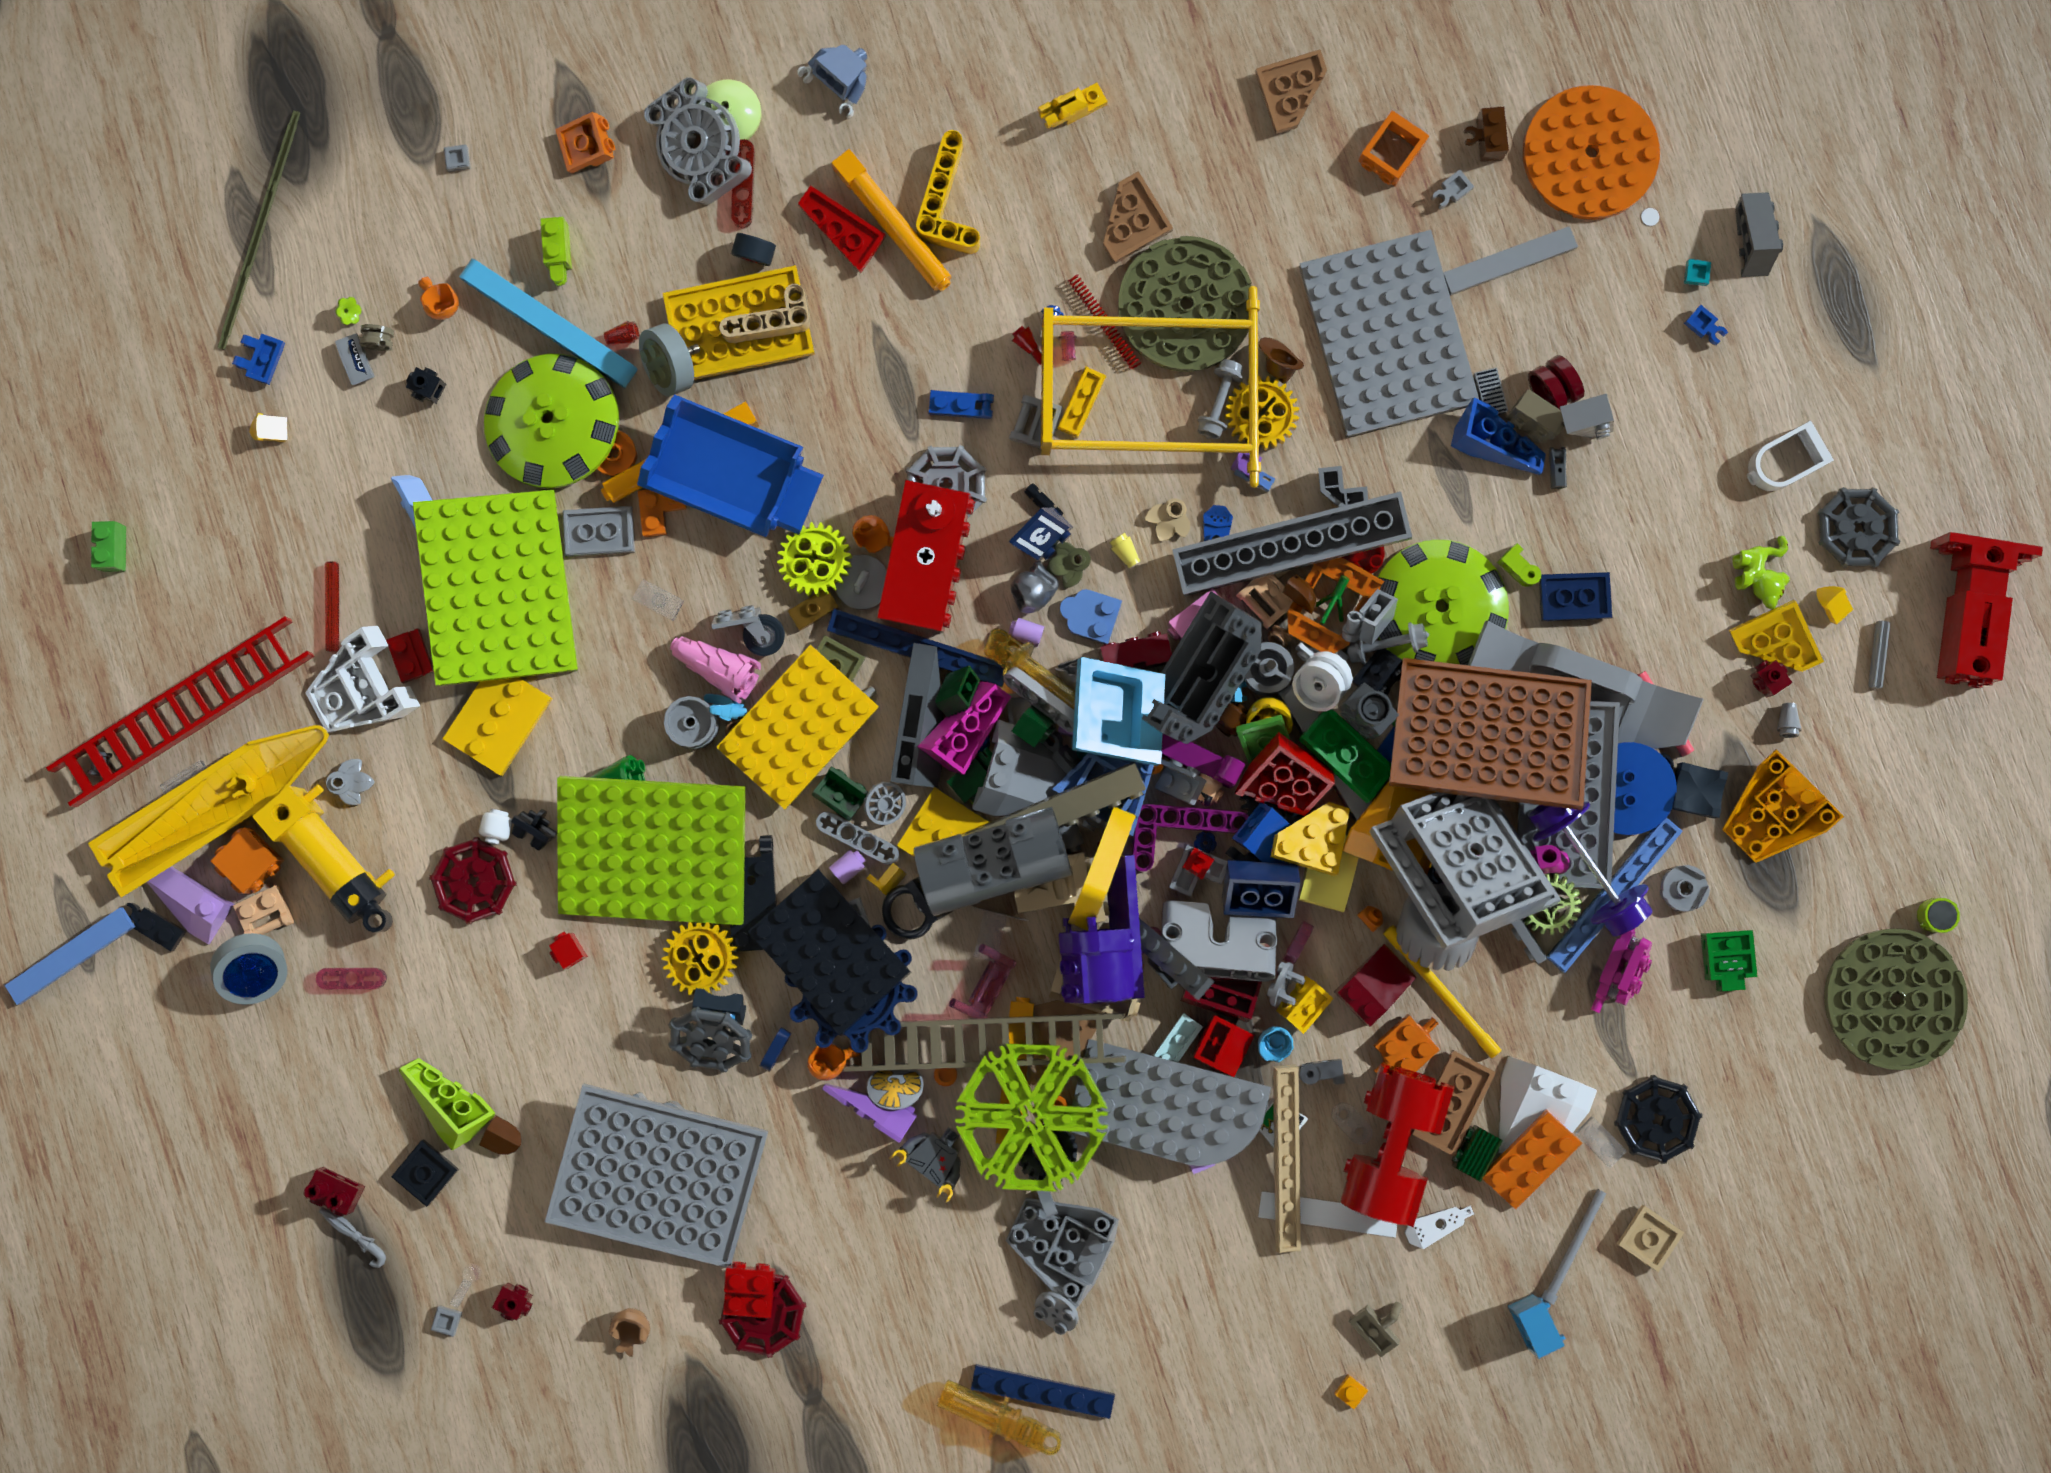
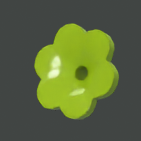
M354 297L340 298L338 300V307L335 310L336 316L340 318L341 323L344 325L358 323L359 315L362 312L360 305L356 303Z

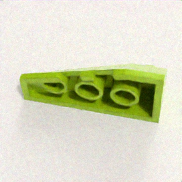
M420 1058L399 1069L400 1074L433 1128L452 1151L470 1141L495 1116V1112L481 1096L476 1093L471 1094L461 1088L462 1085L457 1081L453 1083L446 1079L441 1071Z

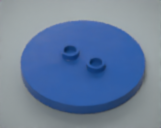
M1635 742L1618 743L1614 833L1623 835L1645 833L1660 825L1671 812L1675 793H1677L1675 775L1668 761L1655 749Z

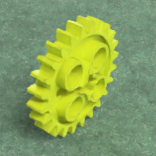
M810 522L809 529H806L803 525L800 535L794 533L793 537L786 535L789 541L788 544L781 543L785 550L778 551V555L783 559L778 560L777 563L779 566L784 567L779 569L781 575H785L783 580L786 583L790 582L789 587L791 589L797 587L799 594L805 589L806 595L809 597L812 591L819 597L820 590H823L828 595L829 587L836 591L835 583H844L841 579L842 575L849 576L845 568L852 567L851 563L846 561L852 558L851 553H847L851 548L849 544H844L847 541L844 536L839 538L841 533L838 529L832 533L833 528L831 525L824 529V525L820 522L818 527L815 528L813 522ZM804 543H811L808 550H801ZM827 546L833 547V551L830 554H823V550ZM796 555H801L802 557H805V558H795V556H796ZM818 556L820 560L816 559L814 563H812L810 559H815V557ZM825 561H835V562H834V564H829L828 562H825ZM805 564L806 570L802 573H797V567ZM821 569H829L826 576H819Z

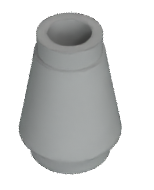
M1795 703L1782 704L1777 728L1779 736L1782 738L1799 737L1801 725L1797 704Z

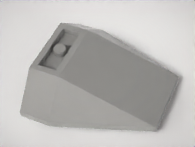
M1026 1198L1006 1242L1053 1293L1065 1297L1074 1306L1078 1307L1094 1286L1115 1242L1119 1219L1099 1208L1054 1202L1058 1213L1046 1217L1039 1199Z

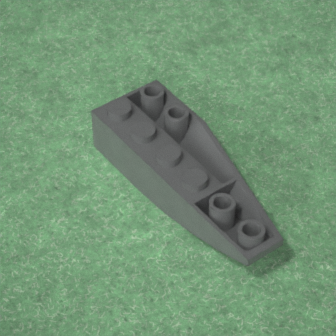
M913 644L890 782L939 787L942 765L917 747L944 720L943 712L937 707L935 702L941 688L936 646Z

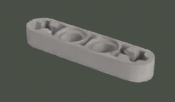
M1011 667L1003 676L1006 685L1064 730L1073 732L1074 710L1021 669Z
M823 812L816 819V825L820 831L884 864L890 865L899 858V851L896 846L833 813ZM830 816V821L836 825L838 821L842 822L837 829L836 835L832 834L835 830L830 826H827L826 829L823 828L822 818L826 819ZM846 826L852 827L854 830V835L849 840L841 836V830ZM865 837H871L875 842L871 850H865L861 845ZM879 842L883 843L881 848L885 850L893 849L892 853L895 855L893 859L884 860L885 855L878 852L877 856L873 855L878 849Z

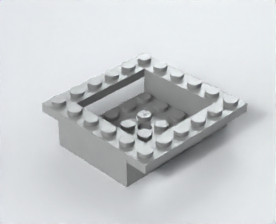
M1435 792L1401 805L1392 820L1373 826L1369 831L1443 950L1555 906L1561 901L1557 892L1495 799ZM1416 838L1457 902L1460 910L1454 918L1406 844L1407 841ZM1470 848L1477 849L1480 852V856L1473 854Z

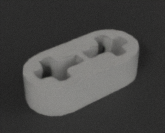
M1037 1191L1046 1217L1057 1214L1058 1211L1051 1192Z

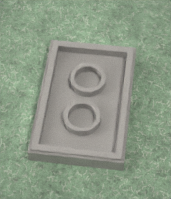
M632 506L563 510L564 550L566 557L635 552Z

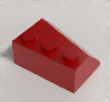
M1278 732L1249 764L1235 794L1242 797L1243 795L1255 798V801L1262 803L1266 801L1278 805V808L1305 816L1335 784L1334 773L1320 760Z

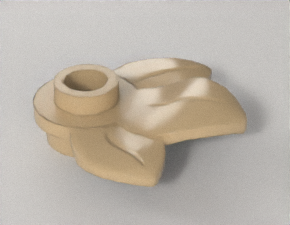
M1177 498L1170 499L1166 504L1153 506L1145 517V521L1157 524L1156 535L1159 541H1166L1175 533L1185 538L1189 533L1191 525L1186 516L1187 508L1185 503ZM1177 507L1179 509V513L1173 514L1171 512V508Z

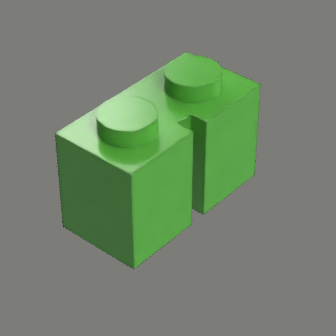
M116 521L92 522L91 542L95 543L96 547H91V568L102 572L126 571V526Z

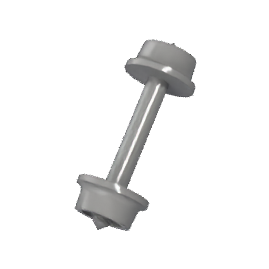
M1223 359L1219 367L1214 370V373L1223 378L1210 417L1199 416L1197 420L1199 422L1198 432L1206 436V438L1219 439L1222 431L1227 429V425L1218 419L1231 381L1240 383L1244 378L1242 376L1244 367L1234 360Z
M1410 622L1408 623L1409 634L1375 641L1372 645L1363 644L1361 640L1350 642L1345 653L1349 655L1352 663L1361 662L1362 664H1366V652L1407 643L1412 644L1413 650L1416 653L1420 648L1428 646L1427 638L1429 633L1425 631L1423 623L1414 625Z

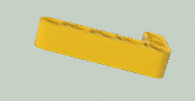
M949 130L944 133L916 221L917 234L925 242L966 254H974L980 248L979 232L975 228L942 219L963 151L961 134L956 130ZM953 140L957 141L958 145L950 147L947 143ZM945 161L952 164L949 168L940 166ZM941 182L945 184V187L943 189H936L934 185ZM933 203L939 206L934 211L929 210L927 207ZM924 225H930L933 227L928 232H924L921 230V227ZM946 231L954 233L951 238L943 237V233ZM968 237H973L976 241L970 245L966 244L964 240Z
M1117 807L1113 808L1086 880L1068 921L1069 924L1088 931L1087 917H1097L1136 815Z

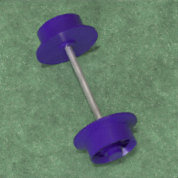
M1588 801L1584 802L1582 810L1538 805L1528 815L1537 828V832L1533 835L1532 839L1535 842L1541 841L1563 830L1611 898L1609 902L1603 905L1591 917V923L1593 925L1603 923L1613 937L1620 936L1637 928L1653 912L1644 898L1649 887L1646 884L1638 885L1617 896L1568 826L1586 812L1590 807V803Z

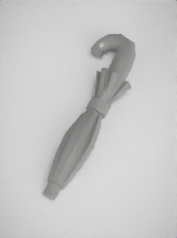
M324 1207L319 1210L323 1217L338 1232L352 1237L351 1239L358 1242L364 1253L368 1251L377 1258V1261L372 1260L370 1262V1266L380 1268L385 1264L386 1255L380 1247L373 1243L375 1241L374 1238L362 1236L345 1218L333 1214L330 1210H326Z

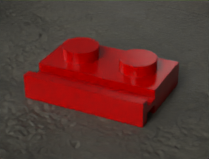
M416 628L413 631L386 639L401 683H406L434 672L433 664L420 629Z

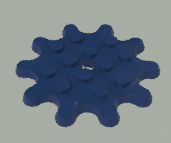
M882 925L872 926L871 928L884 941L886 938L885 928ZM902 949L895 952V955L905 966L911 963L912 956L909 951ZM785 974L786 984L790 987H796ZM899 983L843 1035L850 1039L852 1049L857 1053L865 1052L869 1046L868 1035L870 1031L876 1028L884 1030L891 1036L898 1034L901 1030V1023L894 1016V1007L900 1002L911 1003L915 1001L918 996L917 989L912 985ZM804 995L801 1002L790 1010V1018L796 1023L807 1019H813L818 1023L819 1029L815 1036V1042L819 1047H829L834 1038L839 1035Z

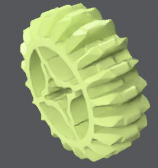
M1547 873L1545 876L1551 885L1562 889L1568 895V898L1563 899L1560 897L1561 901L1550 908L1551 913L1548 908L1542 910L1546 913L1547 921L1539 919L1532 914L1524 920V924L1529 925L1533 922L1531 927L1533 931L1537 930L1540 926L1541 934L1544 935L1546 928H1548L1550 935H1554V928H1558L1559 932L1563 933L1562 925L1565 924L1570 929L1572 925L1569 919L1573 921L1578 920L1573 912L1581 913V908L1575 905L1581 904L1582 900L1581 898H1574L1580 894L1578 889L1572 890L1575 886L1574 882L1566 884L1568 879L1566 876H1563L1558 881L1559 874L1556 873L1550 879L1549 873ZM1568 906L1566 912L1560 918L1554 920L1556 911Z

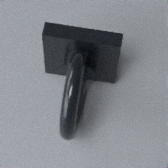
M919 877L905 885L893 888L886 895L882 904V917L887 928L897 937L908 940L922 937L930 930L934 922L953 912L950 911L936 916L932 914ZM902 894H911L916 907L925 915L923 924L915 930L902 929L892 918V903Z

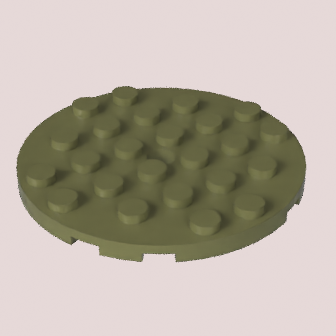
M1194 236L1164 239L1149 246L1146 251L1134 259L1127 269L1119 291V317L1248 320L1246 301L1248 300V289L1252 286V282L1244 266L1242 267L1234 257V254L1216 242ZM1189 299L1192 301L1193 306L1190 309L1184 310L1180 305V301ZM1122 326L1129 342L1144 358L1162 368L1180 372L1200 371L1221 363V360L1227 359L1239 348L1249 332V329Z
M1906 929L1876 930L1850 942L1832 963L1824 988L1826 1015L1838 1040L1850 1053L1860 1060L1876 1067L1892 1070L1919 1068L1944 1055L1954 1044L1953 1041L1959 1031L1963 1029L1968 1010L1966 983L1961 970H1958L1952 960L1953 957L1940 944L1935 943L1925 935ZM1895 992L1901 997V1002L1897 1006L1893 1005L1891 1000H1889Z

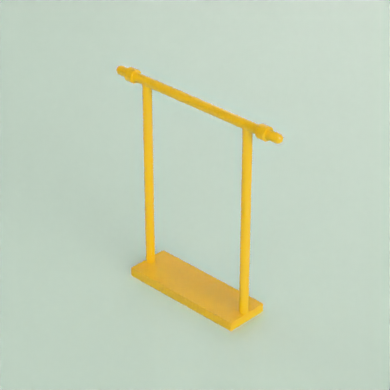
M1250 286L1248 289V300L1246 301L1248 320L1053 315V308H1044L1042 319L1041 455H1050L1051 449L1249 453L1247 473H1249L1250 486L1256 488L1259 485V473H1261L1258 436V311H1260V300L1257 298V288ZM1053 325L1249 329V444L1052 440Z

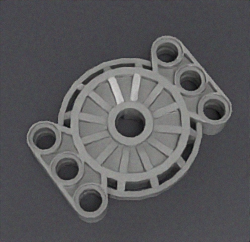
M687 77L649 104L644 111V117L648 123L658 127L656 147L662 166L673 178L690 185L688 195L691 200L709 205L747 179L751 174L752 167L749 161L738 157L740 136L734 117L720 103L706 98L708 90L704 83ZM696 86L694 94H691L692 88ZM678 98V104L674 107V101ZM711 104L715 105L719 109H712ZM660 111V118L656 120V115ZM694 133L701 135V143L697 148L692 149L695 147L694 142L697 138ZM740 163V169L736 172L735 167ZM678 173L684 174L685 179L680 177ZM722 175V182L718 185L717 180ZM704 188V195L700 198V191Z

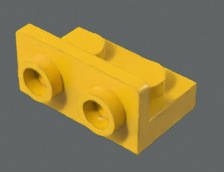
M1308 976L1304 977L1305 982L1303 985L1297 983L1289 996L1295 998V1005L1293 1006L1281 1001L1280 1006L1276 1010L1303 1034L1334 999Z

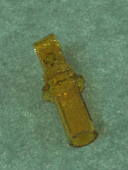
M947 1380L937 1407L987 1429V1431H991L988 1440H992L997 1434L1004 1437L1008 1442L1014 1439L1018 1443L1036 1449L1046 1455L1056 1454L1061 1447L1062 1437L1056 1429L1048 1427L1034 1418L1022 1415V1410L1019 1408L1015 1410L1008 1406V1396L1001 1403V1401H995L956 1382ZM957 1397L976 1407L988 1411L996 1415L997 1418L984 1414L976 1409H973L965 1404H962L954 1400L953 1398ZM1031 1428L1029 1435L1026 1436L1028 1429ZM1052 1436L1057 1440V1445L1048 1447L1044 1443V1439Z

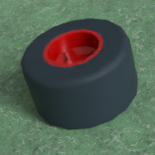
M737 233L731 254L747 261L770 266L776 245L761 238Z

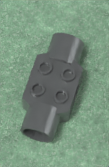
M1365 682L1357 687L1338 707L1342 711L1340 714L1353 729L1366 739L1370 737L1372 740L1380 736L1399 716L1392 707L1390 699L1384 693L1372 689Z

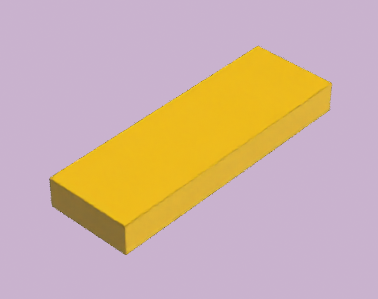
M1085 366L1057 427L1058 430L1079 438L1106 379V375Z

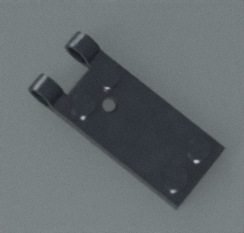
M772 835L760 836L761 857L744 858V923L742 925H730L731 938L734 939L731 942V946L737 947L733 952L764 950L748 931L777 906ZM753 876L756 880L755 884L749 885L747 878Z

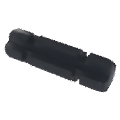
M1032 483L1025 489L1024 493L1030 499L1033 498V502L1040 509L1055 508V504L1043 492L1040 493V489ZM1056 507L1055 509L1063 515V511Z

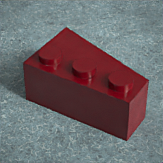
M1209 977L1214 982L1199 1000L1186 989L1183 990L1180 1001L1248 1023L1252 1019L1262 981Z

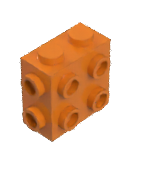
M239 828L232 834V840L227 845H222L215 851V857L211 862L216 866L214 870L220 876L227 877L232 882L230 885L239 894H255L264 886L263 882L269 876H274L281 869L280 865L285 860L252 828Z

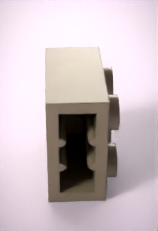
M1529 389L1518 399L1505 418L1514 425L1515 429L1524 430L1529 434L1530 439L1538 443L1542 442L1543 444L1549 438L1553 440L1565 426L1561 410Z

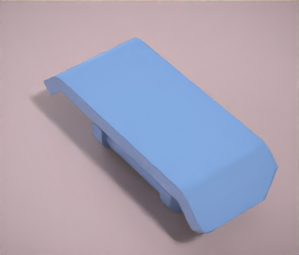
M411 475L392 476L391 480L402 498L400 504L406 510L416 529L413 502L429 501L432 499L420 478Z

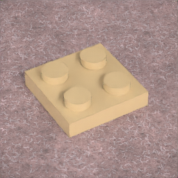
M1641 1205L1618 1240L1617 1245L1659 1272L1684 1232L1645 1205Z

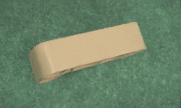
M791 284L786 287L784 291L786 308L724 318L719 326L723 338L729 343H738L806 331L810 326V315L804 289L798 284ZM795 293L801 294L799 300H790L791 295ZM798 315L805 317L801 323H795L793 320ZM774 319L782 320L781 325L778 327L771 326V322ZM757 322L759 327L756 330L748 329L751 323ZM730 327H734L733 333H728Z

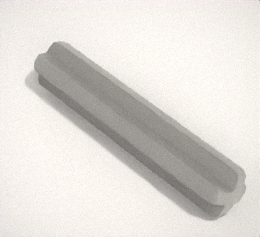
M1877 621L1875 625L1868 683L1870 688L1879 689L1883 687L1890 622Z

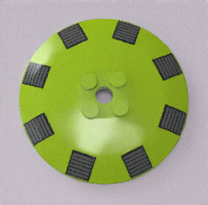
M565 354L534 356L511 368L494 387L488 399L484 415L485 439L491 455L497 464L516 480L539 488L568 486L593 473L610 453L617 437L619 426L617 400L607 380L586 361ZM549 412L553 413L552 421L543 423V416Z
M1443 539L1422 541L1408 546L1397 553L1378 575L1379 579L1385 581L1380 590L1398 599L1394 618L1379 635L1378 640L1409 634L1408 623L1410 622L1414 625L1423 623L1425 631L1429 633L1427 638L1428 646L1420 648L1416 653L1411 643L1385 648L1402 660L1403 658L1468 665L1485 621H1490L1506 629L1509 601L1504 582L1493 564L1484 555L1470 546ZM1438 600H1443L1447 603L1448 608L1446 612H1439L1436 609V602Z

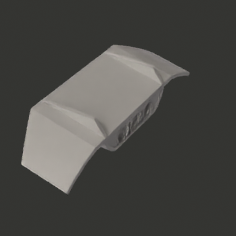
M1485 621L1468 666L1592 680L1590 701L1620 702L1618 743L1635 742L1647 745L1653 749L1686 745L1704 700L1703 698L1645 682L1633 672L1570 649L1529 640L1490 621Z

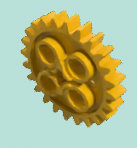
M1258 376V393H1262L1266 397V401H1258V413L1266 407L1272 398L1276 399L1268 408L1266 414L1262 415L1258 420V426L1263 424L1268 426L1270 430L1269 433L1263 434L1258 429L1259 445H1262L1264 451H1266L1268 444H1271L1275 449L1277 441L1283 445L1285 443L1284 436L1287 438L1292 436L1289 430L1296 429L1297 426L1292 422L1299 420V417L1294 414L1299 412L1300 408L1293 407L1297 402V398L1290 399L1293 391H1284L1286 383L1279 387V379L1270 383V377L1267 376L1265 382H1262L1261 377ZM1248 378L1247 386L1241 382L1239 384L1240 390L1233 389L1232 393L1235 397L1229 396L1228 401L1231 404L1225 407V410L1231 412L1225 415V419L1231 420L1227 428L1234 427L1231 435L1239 434L1238 443L1246 440V444H1249V419L1242 418L1240 412L1243 410L1249 411ZM1279 407L1283 410L1284 415L1276 416L1272 409Z
M688 922V929L686 926L680 925L681 933L672 931L675 939L666 940L670 947L663 948L668 953V956L662 957V960L668 961V964L663 969H670V973L666 977L675 978L672 983L673 986L681 984L680 992H684L688 988V995H693L696 988H700L712 994V987L715 991H720L719 983L728 985L725 977H734L730 969L737 968L732 963V960L738 959V956L732 955V952L737 947H730V943L734 939L725 938L728 933L727 930L719 932L721 925L716 924L712 928V923L706 922L705 926L703 923H696L695 926L694 922ZM702 936H706L709 940L706 948H702L700 945ZM690 940L693 941L694 948L690 945ZM683 948H686L689 952L686 960H683L680 956ZM698 954H703L702 962H697ZM714 956L720 959L718 968H714L711 964ZM694 968L700 971V977L697 981L691 975ZM706 968L710 971L711 976L707 975Z

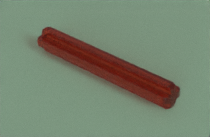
M335 561L325 563V650L328 652L339 651V564Z

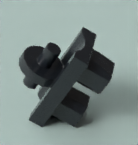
M541 809L538 813L530 810L529 813L522 811L518 816L515 815L511 821L514 824L511 834L520 839L525 838L527 833L531 834L534 837L530 845L538 851L543 849L548 842L555 839L557 831L549 827L551 822L545 819L547 811Z

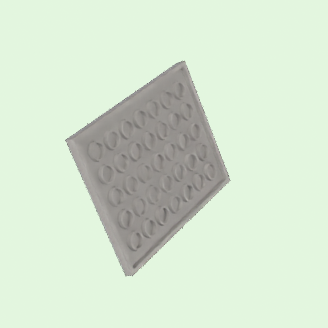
M1431 230L1299 264L1347 438L1465 408L1472 398L1479 399Z
M583 1083L545 1222L726 1268L728 1265H731L768 1131Z

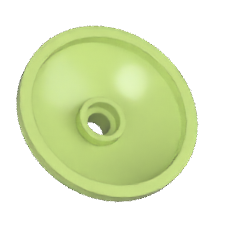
M720 80L708 85L706 98L716 101L722 106L729 105L728 111L734 117L738 126L740 144L750 139L758 129L761 121V107L756 94L747 85L735 80ZM711 104L712 109H719L715 105Z

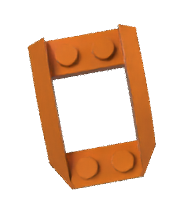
M1342 557L1314 564L1305 579L1314 589L1322 574L1336 582L1339 581L1341 575L1348 577L1350 580L1346 587L1362 596L1354 609L1357 612L1360 611L1377 589L1380 590L1385 582ZM1292 602L1287 611L1288 634L1320 652L1336 653L1349 646L1350 642L1343 639L1342 632L1338 635L1300 613L1302 607L1296 602Z

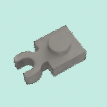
M1458 170L1441 184L1444 190L1435 191L1431 199L1434 200L1437 197H1441L1443 202L1438 208L1443 209L1447 206L1450 198L1456 203L1469 193L1474 186L1463 172Z

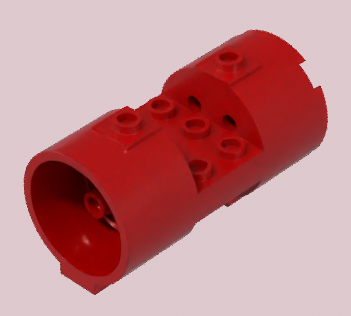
M1380 1064L1372 1091L1367 1090L1363 1104L1367 1105L1366 1111L1389 1121L1383 1135L1387 1142H1383V1145H1381L1377 1158L1354 1154L1352 1159L1347 1158L1344 1172L1348 1174L1340 1202L1349 1209L1363 1215L1393 1224L1414 1227L1428 1178L1402 1166L1412 1129L1441 1135L1455 1086L1445 1082H1441L1438 1085L1435 1084V1078L1401 1067H1395L1393 1070H1390V1065Z

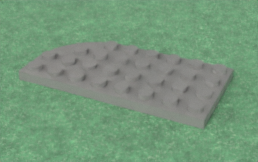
M1088 1040L1084 1057H1098L1097 1041ZM1104 1043V1057L1126 1056V1061L1085 1064L1108 1107L1107 1109L1098 1108V1112H1108V1116L1099 1117L1101 1124L1108 1125L1107 1129H1097L1099 1132H1107L1102 1141L1192 1166L1217 1164L1243 1151L1261 1129L1272 1088ZM1079 1077L1072 1106L1087 1107L1091 1103V1096ZM1070 1131L1071 1133L1079 1134L1090 1138V1135L1087 1132Z

